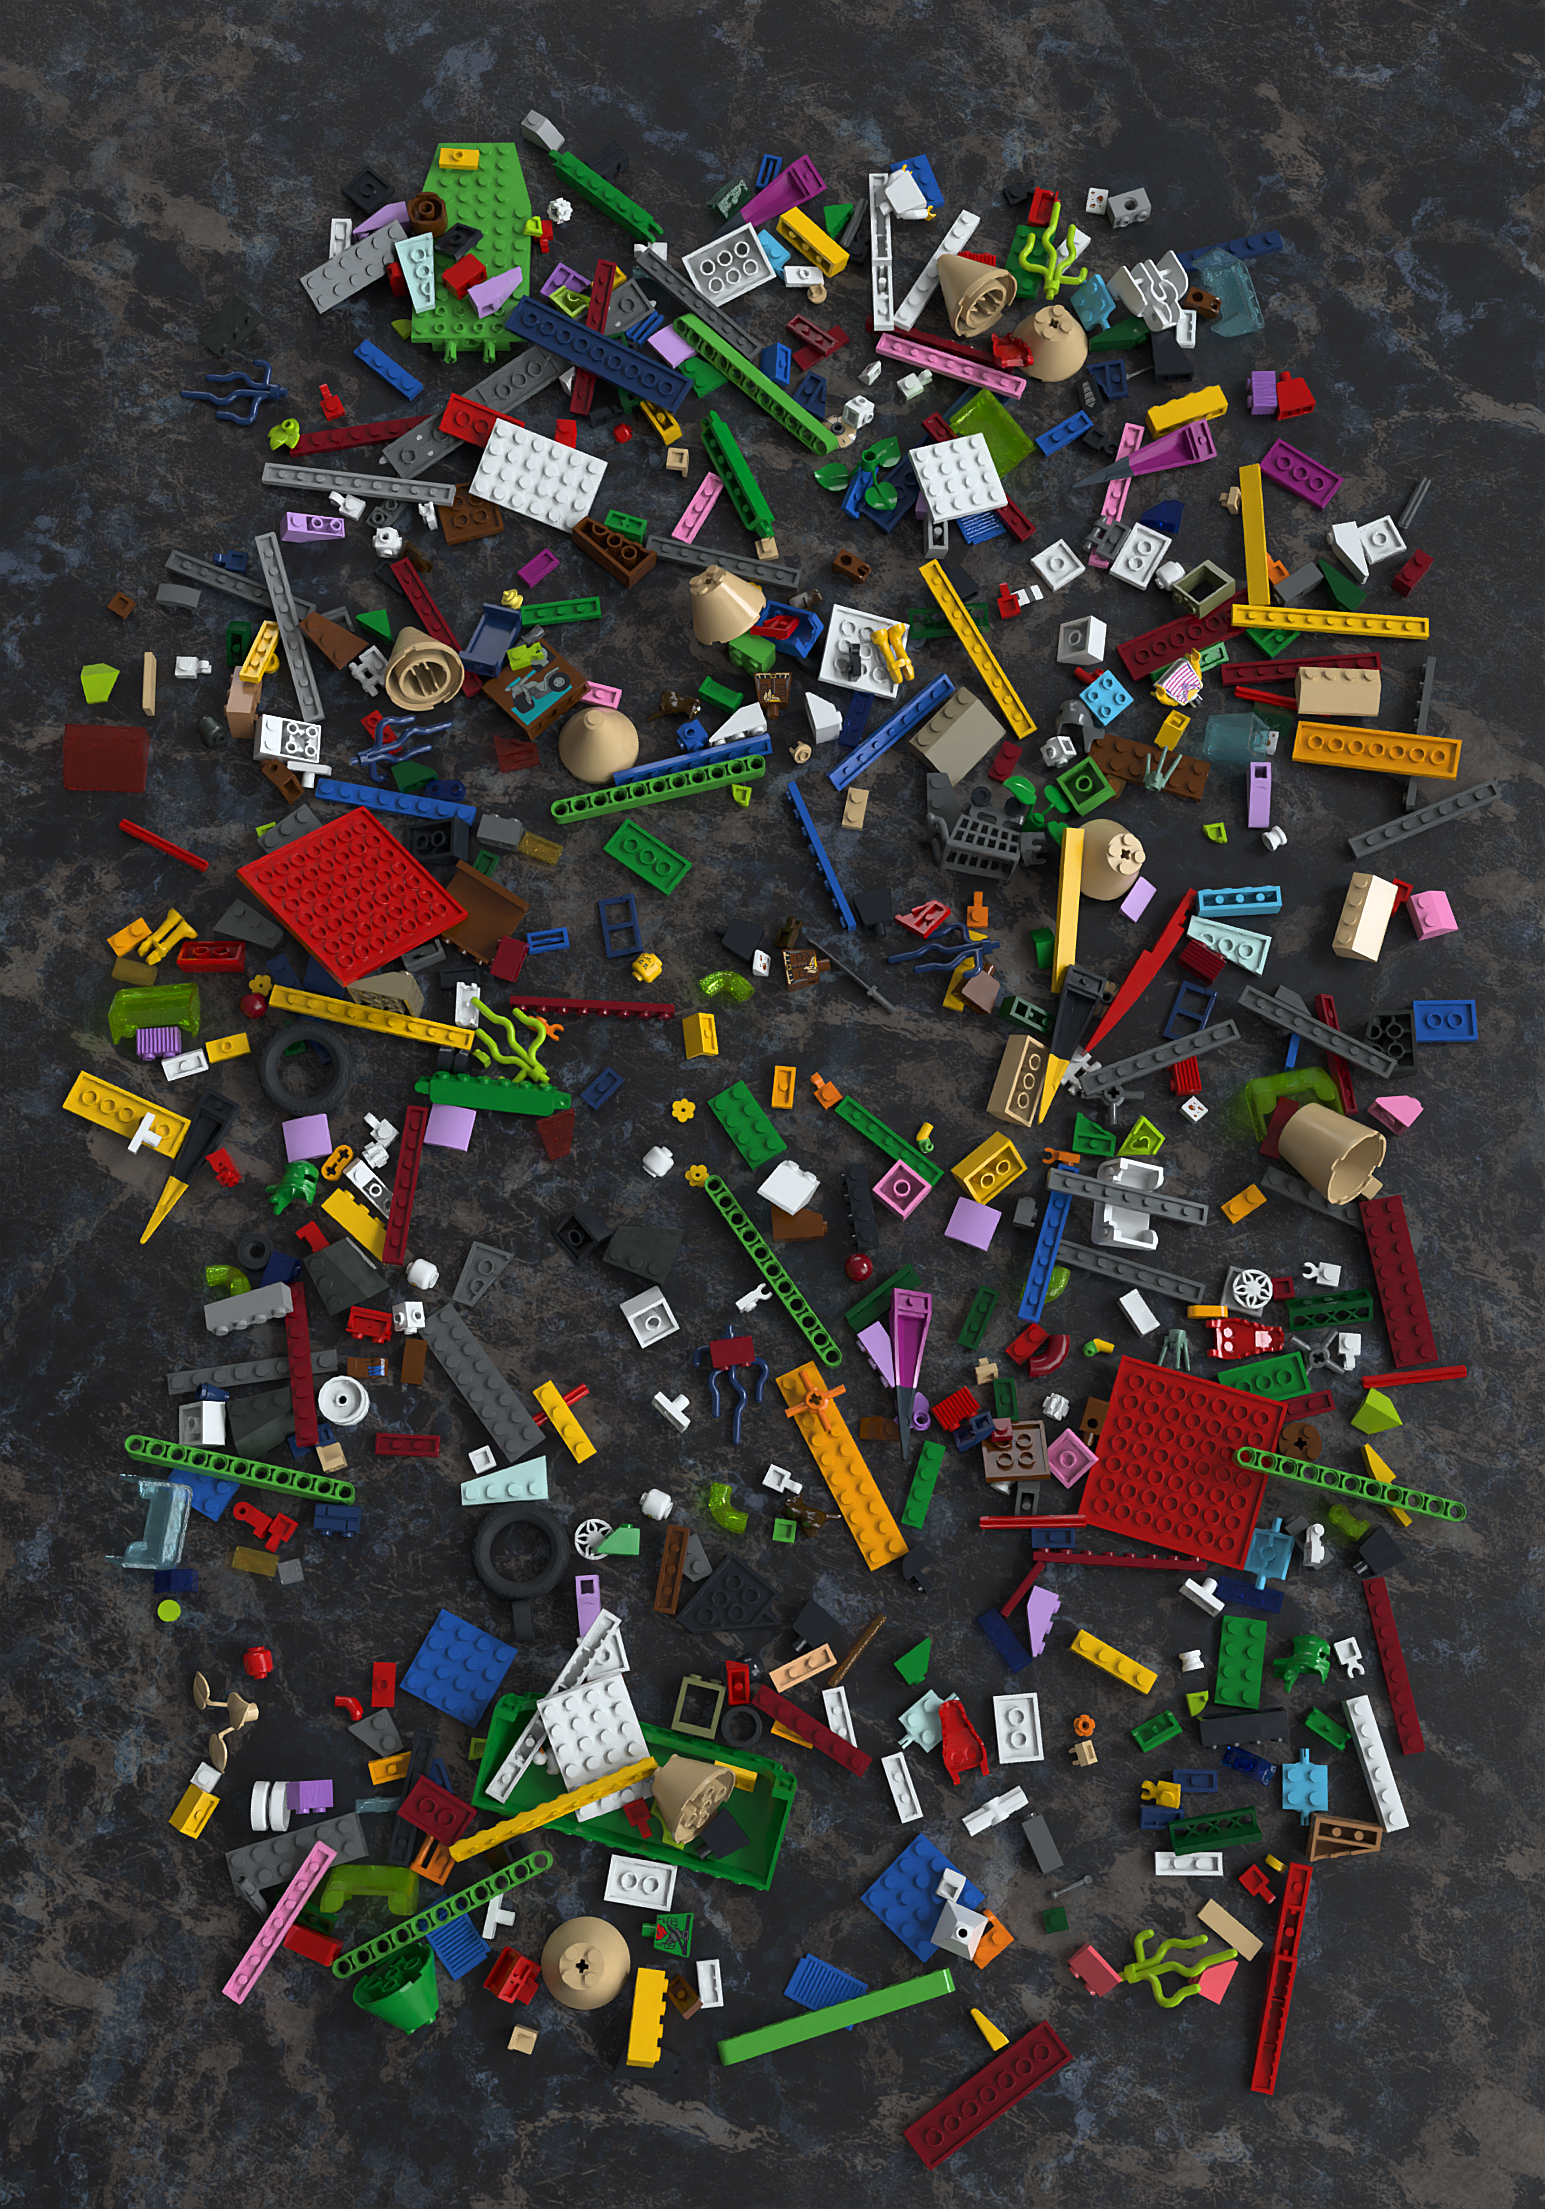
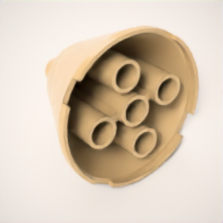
M1062 305L1048 306L1029 315L1019 323L1013 333V338H1022V341L1030 346L1034 357L1033 365L1025 368L1018 366V368L1027 376L1042 379L1043 382H1058L1073 376L1083 366L1088 353V340L1085 331Z
M716 565L709 566L705 572L693 577L689 582L691 585L694 635L703 644L712 645V642L720 641L722 644L742 635L761 617L759 612L762 607L765 608L766 606L765 596L760 589Z
M1097 819L1080 826L1078 829H1084L1080 891L1090 898L1102 901L1121 897L1134 885L1142 862L1145 861L1142 845L1127 829L1111 820Z
M677 1754L672 1755L664 1767L660 1766L655 1770L652 1776L655 1780L650 1790L676 1843L679 1844V1841L685 1844L693 1840L719 1814L716 1809L722 1800L727 1802L733 1790L736 1779L734 1771L727 1767L679 1757Z
M587 1916L571 1919L554 1930L544 1946L541 1958L543 1979L551 1994L558 2001L569 2007L580 2010L601 2007L612 2001L620 1993L627 1981L630 1971V1953L627 1943L619 1931L605 1920ZM582 1959L585 1960V1964L589 1965V1968L582 1969L579 1963Z

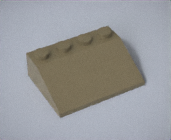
M963 686L909 741L908 750L934 773H947L952 788H954L1006 734V730L980 700Z
M409 972L385 973L356 980L346 986L356 1004L420 1018L425 998L414 976Z

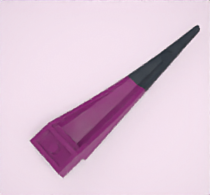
M804 155L788 166L698 249L750 222L753 227L810 200L826 189L827 186L808 155Z
M1206 418L1174 430L1071 485L1070 488L1195 464L1217 456Z
M893 1288L890 1290V1311L888 1312L901 1459L904 1461L907 1459L916 1387L932 1315V1294Z

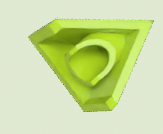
M564 285L549 295L558 312L571 319L589 307L590 297L567 289Z
M104 663L83 666L80 677L87 703L107 702L120 671Z
M1141 1115L1116 1156L1155 1155L1165 1137Z
M1373 1388L1369 1389L1350 1423L1368 1435L1403 1425L1390 1398Z

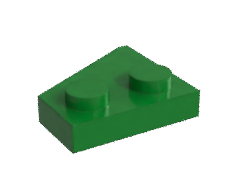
M695 356L678 365L679 372L693 380L691 389L698 399L730 381L717 368Z
M1247 628L1244 634L1271 660L1300 635V631Z
M1077 1112L1071 1153L1113 1159L1116 1136L1108 1131H1104L1101 1126L1085 1118L1082 1113Z

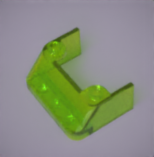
M182 983L118 991L108 1012L113 1044H118L121 1036L132 1037L136 1035V1030L140 1029V1027L180 1024V1028L185 1029V1031H191L192 1037H197L201 1024L198 985L196 983Z
M1313 1066L1252 1079L1247 1083L1245 1094L1258 1142L1263 1141L1268 1134L1263 1114L1274 1110L1276 1107L1275 1097L1315 1089L1318 1098L1328 1101L1330 1110L1344 1116L1337 1087L1323 1068Z

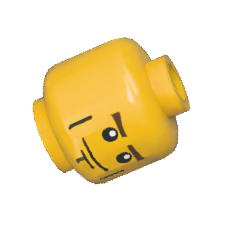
M643 953L632 963L634 970L632 975L639 982L643 980L646 983H650L662 972V963L653 953Z

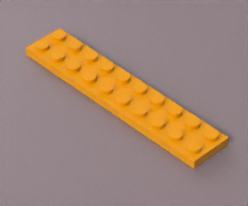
M814 1361L808 1362L775 1379L789 1408L803 1402L806 1390L798 1373L804 1370L807 1371L814 1388H819L824 1392L828 1391ZM815 1396L811 1397L812 1401L810 1404L814 1403L818 1406L821 1399H816ZM829 1399L827 1408L824 1411L832 1426L831 1430L824 1432L817 1414L809 1413L806 1410L793 1415L872 1572L907 1554L909 1549L833 1399Z

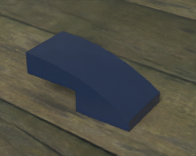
M989 1411L970 1418V1425L953 1431L960 1452L978 1444L996 1429Z
M328 1422L318 1426V1445L298 1448L296 1445V1435L286 1439L293 1460L317 1451L316 1447L321 1446L323 1448L336 1442Z

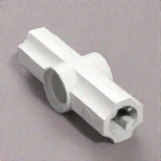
M1017 1786L1004 1795L997 1796L981 1806L982 1808L965 1816L962 1821L970 1835L973 1836L986 1827L993 1826L1006 1819L1010 1813L1020 1809L1029 1802L1020 1786Z

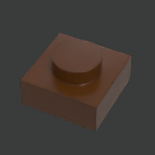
M118 591L107 608L125 620L136 606V603Z

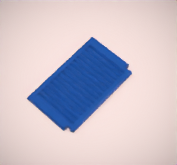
M992 510L955 519L967 544L973 543V545L1006 533L1001 520Z
M445 1893L415 1916L451 1898L455 1894L451 1893L448 1897ZM458 1900V1905H459V1907H460L461 1909H464L463 1906L461 1905V1903H460L459 1900ZM440 1908L439 1917L445 1920L447 1918V1911L444 1908ZM467 1913L425 1935L454 1982L487 1958L486 1953L491 1951ZM421 1918L419 1927L424 1931L427 1929L428 1924L425 1919Z
M807 1953L805 1959L801 1957L783 1995L816 2011L826 2006L837 2005L838 2002L847 1999H856L857 1996L867 1993L865 1990L868 1988V1985ZM854 2024L846 2026L844 2028L851 2031Z

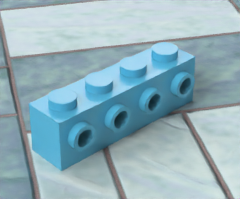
M1268 885L1257 888L1243 887L1241 889L1223 888L1221 890L1204 889L1198 891L1195 897L1196 916L1200 918L1278 913L1282 906L1280 886L1273 887Z

